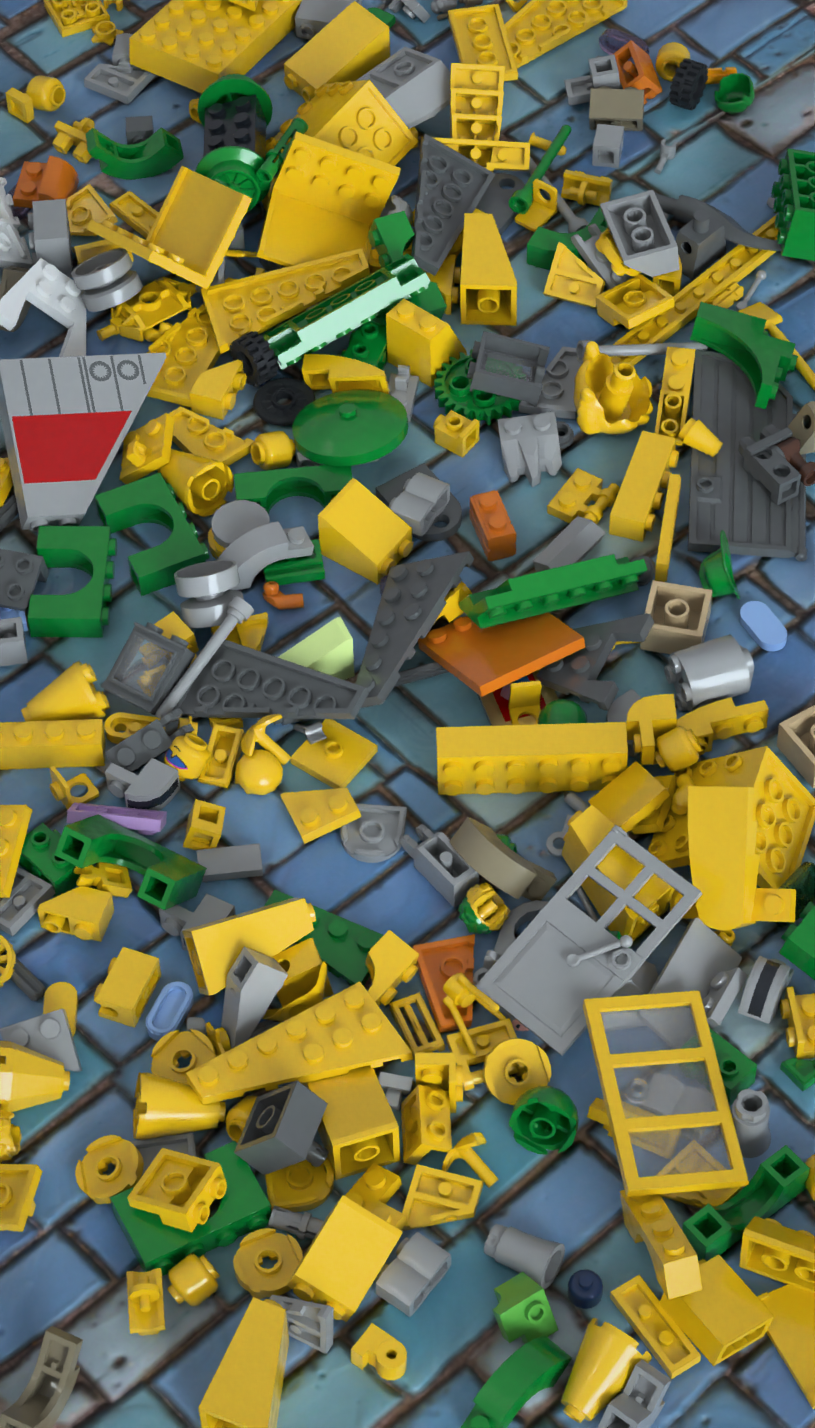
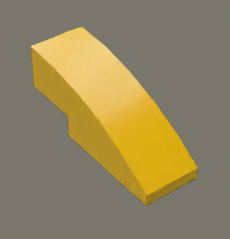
M304 354L302 374L305 384L312 390L331 389L332 393L352 389H368L387 394L390 392L385 371L373 365L342 356Z

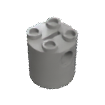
M730 634L673 652L668 657L669 665L664 666L666 679L669 684H674L677 692L675 694V701L680 711L688 710L689 712L712 702L729 697L733 698L749 692L754 673V663L750 652L739 645Z

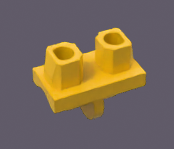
M85 117L81 122L75 121L72 127L58 120L54 125L58 134L52 145L58 152L64 155L67 154L72 145L76 146L72 153L74 158L79 162L87 164L92 156L87 150L85 134L92 128H95L94 121Z
M565 170L561 197L577 201L579 205L583 206L585 203L600 206L601 203L610 201L613 180L604 176L598 177L585 174L581 171Z
M157 1268L147 1272L127 1271L130 1334L138 1333L141 1336L158 1334L161 1330H166L162 1269Z

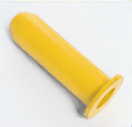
M533 132L528 143H530V147L534 146L547 151L552 141L535 136V132ZM563 145L557 155H565L567 148Z

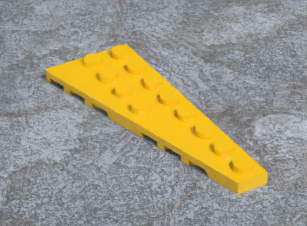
M531 0L504 24L517 69L624 10L627 7L628 0Z

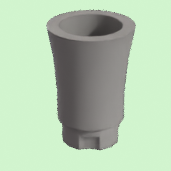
M748 1088L738 1093L737 1099L732 1105L731 1114L742 1157L754 1158L762 1155L771 1143L769 1129L770 1107L769 1101L762 1091H754Z
M495 1224L485 1242L484 1253L494 1258L497 1263L517 1273L524 1272L543 1289H546L552 1284L560 1270L565 1254V1246L562 1243L545 1240L525 1233L512 1226L508 1228Z

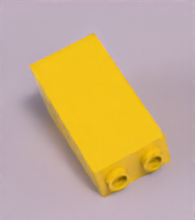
M356 1L352 2L284 63V82L286 86L298 93L305 101H310L315 96V90L324 83L330 84L358 80L390 57L389 26Z
M464 213L460 280L461 324L517 325V280L493 214Z
M593 805L589 806L584 812L581 810L577 811L567 823L569 828L563 838L565 843L561 855L573 873L615 826ZM615 845L596 869L625 890L645 866ZM653 874L634 898L660 917L667 911L675 889ZM589 876L581 884L600 916L617 899ZM626 906L608 926V929L610 931H619L622 936L629 935L634 941L651 924Z
M291 898L182 930L199 993L210 996L226 988L227 974L244 947L273 957L314 930L312 922H316V915L312 904L306 903L305 898Z
M370 1065L350 1069L349 1074L302 1083L328 1103L319 1124L318 1132L323 1146L328 1149L327 1158L332 1164L335 1180L365 1172L373 1163L382 1167L400 1161L399 1126L374 1069L370 1068Z
M255 1297L252 1298L198 1407L202 1428L277 1427L289 1347L286 1309L279 1303L270 1299L263 1301Z

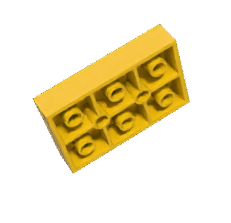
M171 0L129 38L130 64L203 93L209 85L225 75H245L295 28V16L302 0H259L255 11L227 0Z

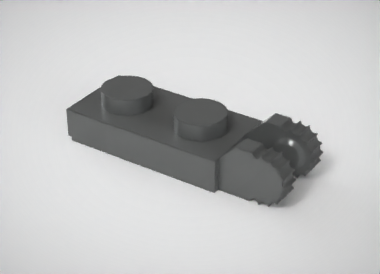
M177 708L160 720H154L106 751L105 754L111 763L133 773L146 765L151 758L155 759L168 751L171 743L177 736H185L186 733H191L194 728L191 724L184 725L170 737L168 736L163 727L178 720L183 715L181 708Z

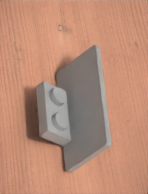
M696 917L690 921L649 994L700 991L709 1028L720 1026L748 975L738 967L742 957ZM689 1009L641 1012L636 1014V1018L671 1049H681L695 1036Z

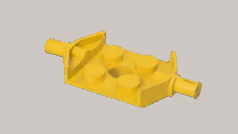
M161 277L143 286L141 291L134 297L111 308L112 319L109 320L110 325L96 331L98 338L104 341L115 334H119L129 339L140 342L144 341L143 331L186 309L188 311L192 309L191 297L197 293L196 284H187L167 277Z

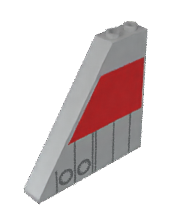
M165 352L0 359V417L22 530L38 532L39 526L80 525L166 359Z

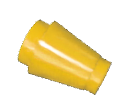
M692 417L678 435L683 440V444L711 457H714L723 445L700 419L696 421Z

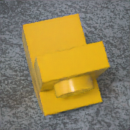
M674 694L643 697L633 703L627 713V740H633L634 753L640 752L641 765L654 764V739L676 728L677 715Z

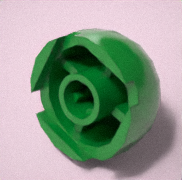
M538 1086L529 1089L518 1098L509 1120V1126L514 1131L513 1137L516 1142L526 1150L547 1155L548 1151L546 1149H559L558 1153L573 1144L578 1129V1112L570 1096L562 1090L551 1086Z

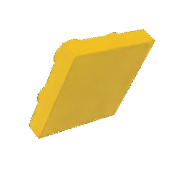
M44 0V7L62 38L89 30L101 21H110V15L100 0Z
M635 761L588 800V802L613 824L621 827L627 833L636 828L638 823L649 813L660 808L663 802L671 795L642 765Z

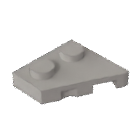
M98 64L84 78V84L88 89L128 105L156 75L146 70H132V65L114 66L112 64Z
M18 867L10 898H0V930L14 936L38 911L39 904L48 901L55 894L53 886Z
M62 1008L0 1028L3 1041L14 1042L63 1062L64 1070L82 1071L65 1009Z
M272 1294L269 1299L279 1303L286 1309L289 1336L327 1354L333 1345L334 1308L328 1305Z

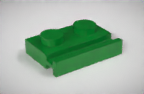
M319 539L311 540L314 545L312 555L282 559L264 567L265 582L275 581L279 585L325 579Z

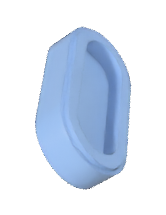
M750 601L741 607L740 623L759 647L766 651H778L785 646L787 630L766 604L759 601Z
M175 981L165 985L146 1017L147 1033L152 1039L159 1041L167 1033L180 1030L194 1003L193 991L188 984Z

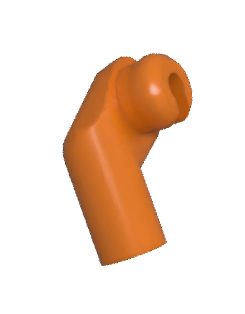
M269 581L263 585L264 592L262 595L264 600L276 609L304 608L303 593L285 595L279 591V584L275 581Z

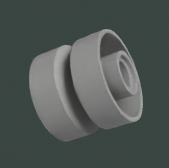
M233 560L202 562L182 568L174 573L178 595L181 597H192L180 604L183 622L190 628L221 625L227 617V606L234 596L244 600L241 591L230 590L240 584L237 563Z

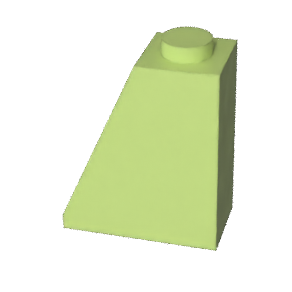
M341 616L333 619L278 656V658L342 680L355 676L353 638Z

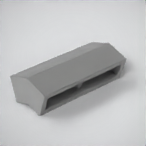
M577 516L533 560L536 572L580 562L602 540L606 532L592 520Z

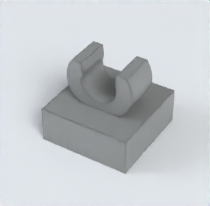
M380 1072L379 1082L386 1093L391 1109L400 1111L402 1097H407L416 1088L414 1078Z

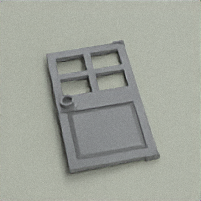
M615 825L482 979L475 984V987L563 1056L587 1028L582 1006L584 999L614 997L701 897L702 892L632 840L621 827ZM615 845L645 866L625 890L596 869ZM653 874L683 895L663 920L634 898ZM588 876L617 898L597 922L568 901ZM626 906L655 927L654 931L636 951L630 948L619 947L582 960L574 968L570 967L566 962V957L570 953L579 955L619 941L606 928Z

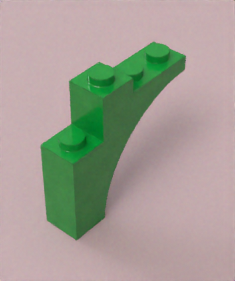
M701 302L690 340L715 349L739 366L753 386L755 407L766 409L769 399L775 400L779 381L785 382L788 371L794 372L798 358L797 355H793L795 343L768 336L769 332L764 331L766 319Z

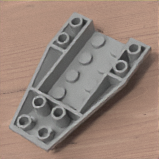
M408 47L402 48L356 80H370L408 129L433 118L439 111L450 105V71L440 59Z

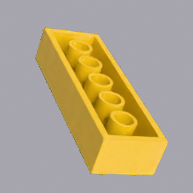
M626 722L436 727L438 795L602 790L627 769L628 745Z

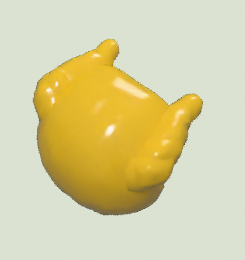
M589 341L585 347L583 363L579 367L574 380L573 399L578 415L577 424L580 430L587 435L597 433L619 435L631 432L640 425L647 424L650 420L649 415L653 412V404L650 401L652 395L650 380L646 376L640 379L634 366L628 362L613 364L610 356L600 353L596 342Z

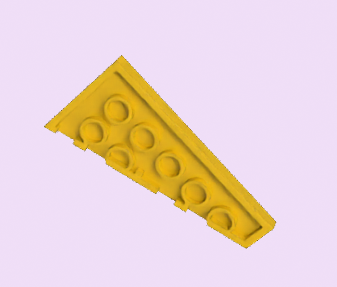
M360 248L213 285L208 290L200 289L220 354L229 351L231 343L241 336L252 331L260 334L358 282L361 278L370 275V270L363 249Z
M358 982L186 1072V1079L204 1105L244 1096L245 1092L265 1088L266 1091L278 1089V1085L299 1081L302 1084L349 1074L350 1069L368 1065H370L371 1069L381 1067L383 1062L400 1059L401 1062L413 1060V1053L362 983Z

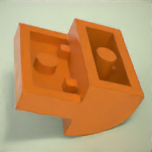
M50 155L47 163L24 161L12 198L14 207L33 208L32 201L67 200L77 190L79 179L76 170L67 161Z

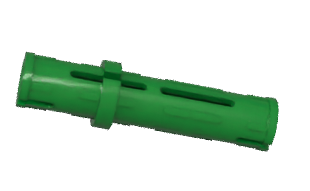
M294 118L274 149H270L267 152L266 160L256 172V176L261 182L271 183L283 163L296 131L304 134L308 130V125L303 119Z

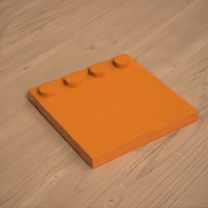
M548 612L480 629L468 616L459 617L446 626L431 630L424 639L419 638L418 645L421 651L483 697L585 648V641L582 635Z

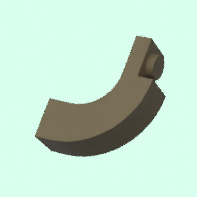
M54 1326L45 1331L32 1377L19 1399L2 1412L0 1428H53L75 1385L80 1366L76 1364L83 1339Z

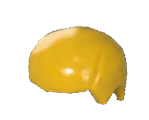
M254 749L251 757L244 754L236 764L234 781L236 785L239 784L244 789L246 794L263 796L275 791L283 777V767L272 753L263 749Z

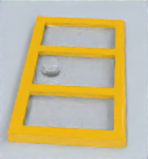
M700 991L584 999L583 1011L626 1197L747 1186L749 1180Z

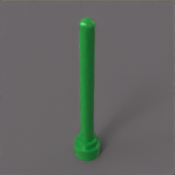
M569 125L561 127L523 189L516 190L512 194L508 203L514 212L525 214L530 209L533 203V181L543 178L572 131Z

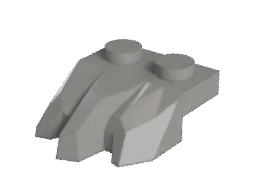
M555 412L497 419L504 471L510 483L518 481L520 475H525L531 487H534L541 483V472L546 471L551 476H556L562 466Z

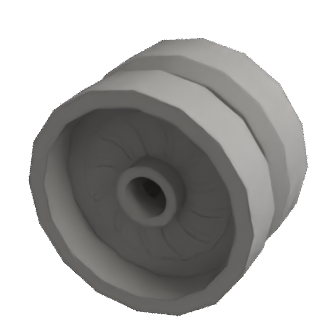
M118 248L100 253L73 269L71 273L77 288L84 290L81 297L88 311L97 312L115 307L141 291L143 285L137 272L130 270L133 262L126 249Z

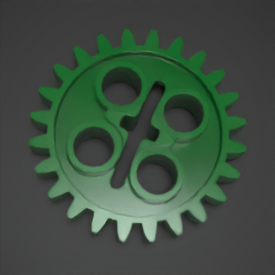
M473 349L470 350L469 356L459 352L458 360L454 357H449V364L442 363V371L436 372L434 390L435 399H438L439 408L445 407L446 415L452 410L470 420H479V424L481 420H485L487 425H491V419H502V415L511 418L512 410L519 411V404L522 400L476 389L469 391L472 379L467 378L470 361L476 362V359L471 358ZM487 358L484 371L526 381V375H522V367Z

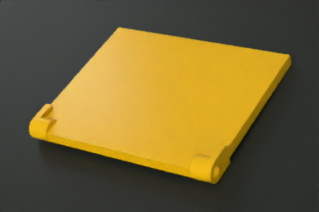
M787 1284L757 1297L774 1315L766 1332L810 1406L812 1409H815V1293Z

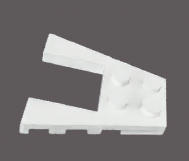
M0 177V267L17 266L29 269L33 265L25 237L20 238L17 228L21 224L19 218L13 217L11 206L14 205L11 194L6 195L4 186L7 184L6 178Z
M40 258L0 299V325L11 331L18 321L26 299L68 329L59 357L86 356V306L81 297L84 290L78 289L74 280L59 271L54 265Z

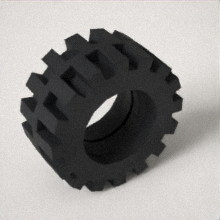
M687 58L683 59V62L681 61L679 68L677 67L675 76H673V83L670 86L669 101L671 104L688 110L696 108V104L700 102V97L703 96V90L706 87L705 83L708 79V66L706 64Z
M249 332L231 343L230 349L232 351H230V355L233 357L232 361H243V372L247 376L246 380L249 385L253 387L259 386L278 374L277 358L273 355L274 351L269 348L270 344L267 341L265 342L264 337L259 335L258 332Z

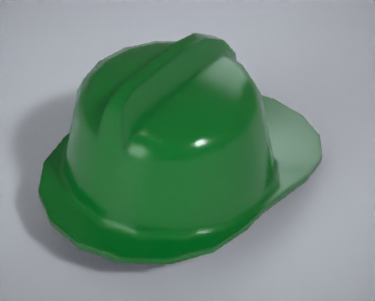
M721 530V548L707 556L701 563L699 570L700 581L703 589L713 590L712 598L735 594L740 599L734 580L728 540L725 532Z

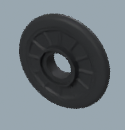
M278 378L265 383L257 390L253 399V407L256 414L265 422L277 426L293 425L298 413L308 404L315 401L316 398L313 390L304 382L293 378ZM280 399H290L292 401L288 405L277 403Z

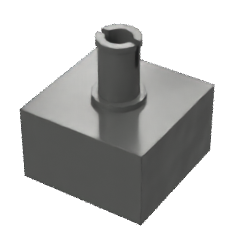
M299 1081L258 1096L234 1153L263 1175L304 1160L310 1162L314 1167H319L326 1160L327 1157L325 1155H328V1149L322 1147L313 1139L328 1103Z

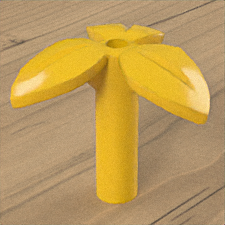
M267 715L253 724L241 739L242 752L251 757L255 742H257L266 751L275 755L284 766L291 756L265 733L266 726L283 718L282 715Z
M480 1132L470 1133L463 1137L444 1158L442 1171L448 1172L453 1161L460 1158L465 1160L488 1188L499 1180L472 1149V1147L487 1143L486 1138Z

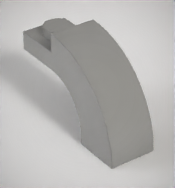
M279 521L264 524L246 532L233 541L217 560H233L237 563L240 584L230 590L251 588L255 576L267 565L282 559L310 556L313 553L314 545L303 526L283 529Z

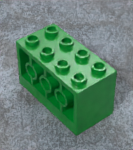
M788 148L785 159L781 158L779 161L778 175L780 177L778 182L774 181L771 197L775 198L773 213H777L775 228L779 229L777 244L781 245L782 256L815 261V152Z

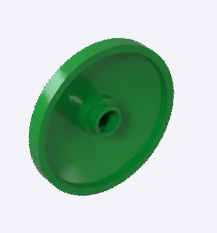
M352 389L328 394L308 404L296 416L292 426V433L297 450L307 459L330 466H352L379 459L392 452L405 439L409 426L406 409L395 397L375 390Z

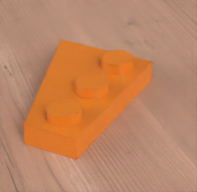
M475 934L413 945L412 947L419 953L416 966L419 968L418 973L439 1033L459 1030L450 1009L443 1003V999L447 996L443 991V986L450 977L457 973H463L473 984ZM473 1003L465 1008L461 1007V1005L456 1006L466 1028L471 1027Z

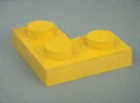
M373 1163L346 1193L345 1197L400 1231L408 1223L405 1214L386 1205L389 1199L402 1186L400 1176Z

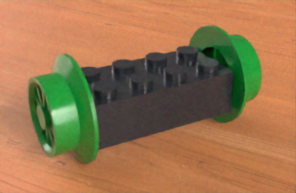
M229 74L209 85L199 98L198 116L204 126L203 158L198 163L195 172L252 198L247 210L248 212L265 198L271 187V183L261 182L257 178L256 172L266 160V128L271 121L273 107L267 92L254 80L240 74Z

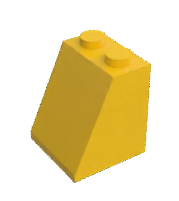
M402 299L386 314L387 362L397 368L398 365L410 366V375L419 376V381L429 387L434 386L436 372L442 371V363L449 364V357H454L458 360L459 352L467 355L466 349L448 323L410 301Z
M354 478L318 514L321 554L377 585L385 576H388L390 567L396 566L403 557H407L413 548L412 528Z
M342 1195L325 1218L287 1286L293 1289L294 1294L304 1301H312L333 1307V1319L347 1322L357 1310L403 1232Z

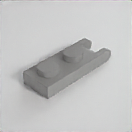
M593 223L588 226V231L592 237L585 242L578 234L571 237L573 245L590 269L605 281L604 289L606 291L633 278L627 274L623 276L617 275L611 268L612 263L604 254L598 251L595 242L599 239L602 232L596 224Z

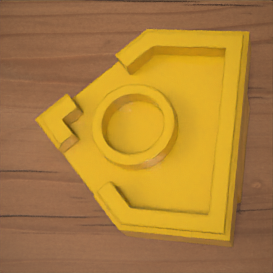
M91 184L77 191L66 200L71 235L97 236V234L87 230L91 219L102 224L103 219L113 224L118 222L115 214Z

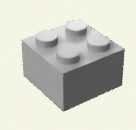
M66 199L32 201L33 213H28L29 230H34V232L29 233L30 249L36 250V252H32L33 266L42 258L49 264L54 265L66 276L72 277V246Z

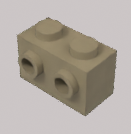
M606 86L597 89L591 88L590 130H596L597 124L624 126V131H643L644 90H638L634 87H627L625 89H612Z

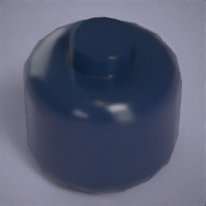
M584 1269L575 1272L570 1277L568 1282V1298L572 1304L582 1309H588L596 1306L601 1301L603 1284L597 1273Z

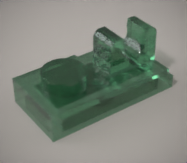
M804 862L778 888L796 890L795 921L800 918L799 914L807 904L815 900V865L811 862ZM776 922L777 926L783 928L784 926H789L792 923Z

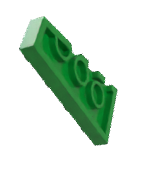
M274 890L264 906L294 897ZM313 906L316 915V922H312L314 930L295 943L298 944L313 938L322 962L324 961L327 964L329 972L337 978L341 976L350 983V986L361 982L364 986L370 977V973L365 965L367 954L383 937V934Z

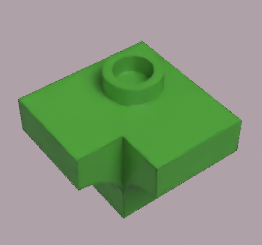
M524 1272L519 1273L494 1289L499 1304L492 1310L503 1338L509 1343L521 1337L522 1342L526 1344L538 1337H548L559 1330L543 1287Z

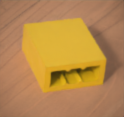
M719 1254L708 1261L705 1259L698 1261L702 1290L669 1300L665 1293H663L659 1305L713 1366L764 1337L774 1318V1315Z

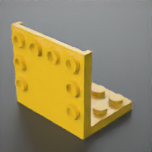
M370 80L324 83L315 90V96L310 101H306L298 107V114L294 117L301 118L307 123L308 130L304 133L305 135L394 166L419 142ZM293 119L286 120L279 127L280 132L275 137L266 140V154L270 149H274L291 125Z
M296 131L271 189L256 257L289 267L362 248L367 263H369L372 246L368 239V232L373 220L380 217L397 182L401 168Z
M181 166L146 240L103 219L102 224L91 219L87 230L208 290L244 215L247 213L252 198Z
M768 746L696 762L674 773L676 779L682 774L689 775L696 786L754 788L752 821H757L755 855H760L757 885L760 888H794L815 822V798ZM671 807L662 832L653 834L648 847V852L670 868L690 865L688 811L684 815H678L671 810Z

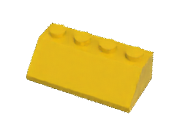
M755 1216L743 1232L739 1267L784 1284H791L815 1293V1236L805 1230L796 1231L782 1226L781 1223L774 1219H762Z

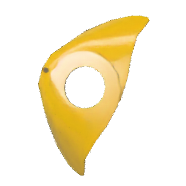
M324 961L322 962L317 984L309 993L293 1000L282 1008L267 1010L262 1019L285 1021L322 1002L327 977V964Z

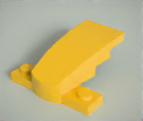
M451 63V138H432L491 172L494 170L528 172L530 143L499 141L505 66Z
M688 786V844L692 885L699 889L702 895L682 919H694L697 917L709 928L721 931L746 927L755 924L756 921L795 923V889L756 888L760 855H755L757 821H752L754 788ZM674 890L670 901V911L683 897L676 890Z

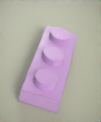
M75 802L67 810V823H74L99 814L127 829L138 830V833L143 835H154L157 832H161L166 825L167 811Z

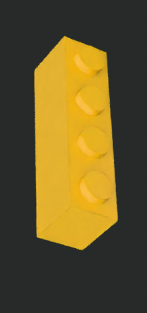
M647 431L641 432L610 513L609 534L643 542L647 531L652 532L656 519L654 511L661 509L664 497L662 490L663 488L668 489L669 476L672 474L669 471L671 467L676 468L678 463L679 451L675 450L676 438Z
M102 719L0 722V770L50 768L52 766L56 768L105 766L106 739Z

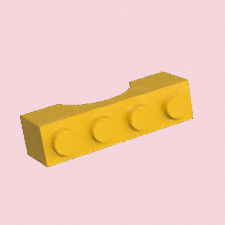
M388 930L370 949L365 962L372 982L368 993L378 1006L381 1003L387 1006L398 992L395 988L402 981L408 983L419 969L416 966L419 953L391 930Z
M621 1190L620 1198L625 1227L635 1243L645 1242L652 1259L657 1281L668 1300L702 1290L697 1253L661 1195L626 1197L625 1190Z

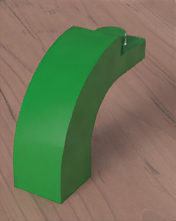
M162 127L145 141L130 145L114 142L94 128L85 134L87 150L93 158L99 159L101 172L119 179L135 180L154 177L168 171L184 158L180 139Z
M601 208L598 209L591 222L585 228L576 232L559 233L538 227L527 243V264L550 270L558 242H560L587 265L573 245L571 237L578 234L584 242L590 239L592 236L588 231V226L593 223L603 233L608 228Z
M546 1336L535 1338L524 1344L504 1361L483 1385L473 1400L476 1405L461 1428H507L518 1411L532 1396L543 1389L555 1386L572 1360V1357Z

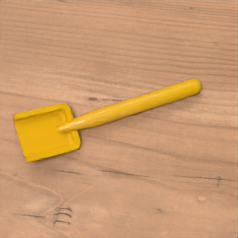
M758 302L738 311L766 319L764 330L767 329L771 337L790 342L782 331L775 326L783 321L782 316L764 303ZM794 348L793 355L798 356L795 367L815 391V373Z

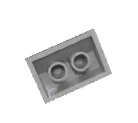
M654 190L600 204L603 216L625 266L651 277L679 270L678 246Z

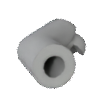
M434 0L431 2V9L435 14L446 13L457 6V0Z

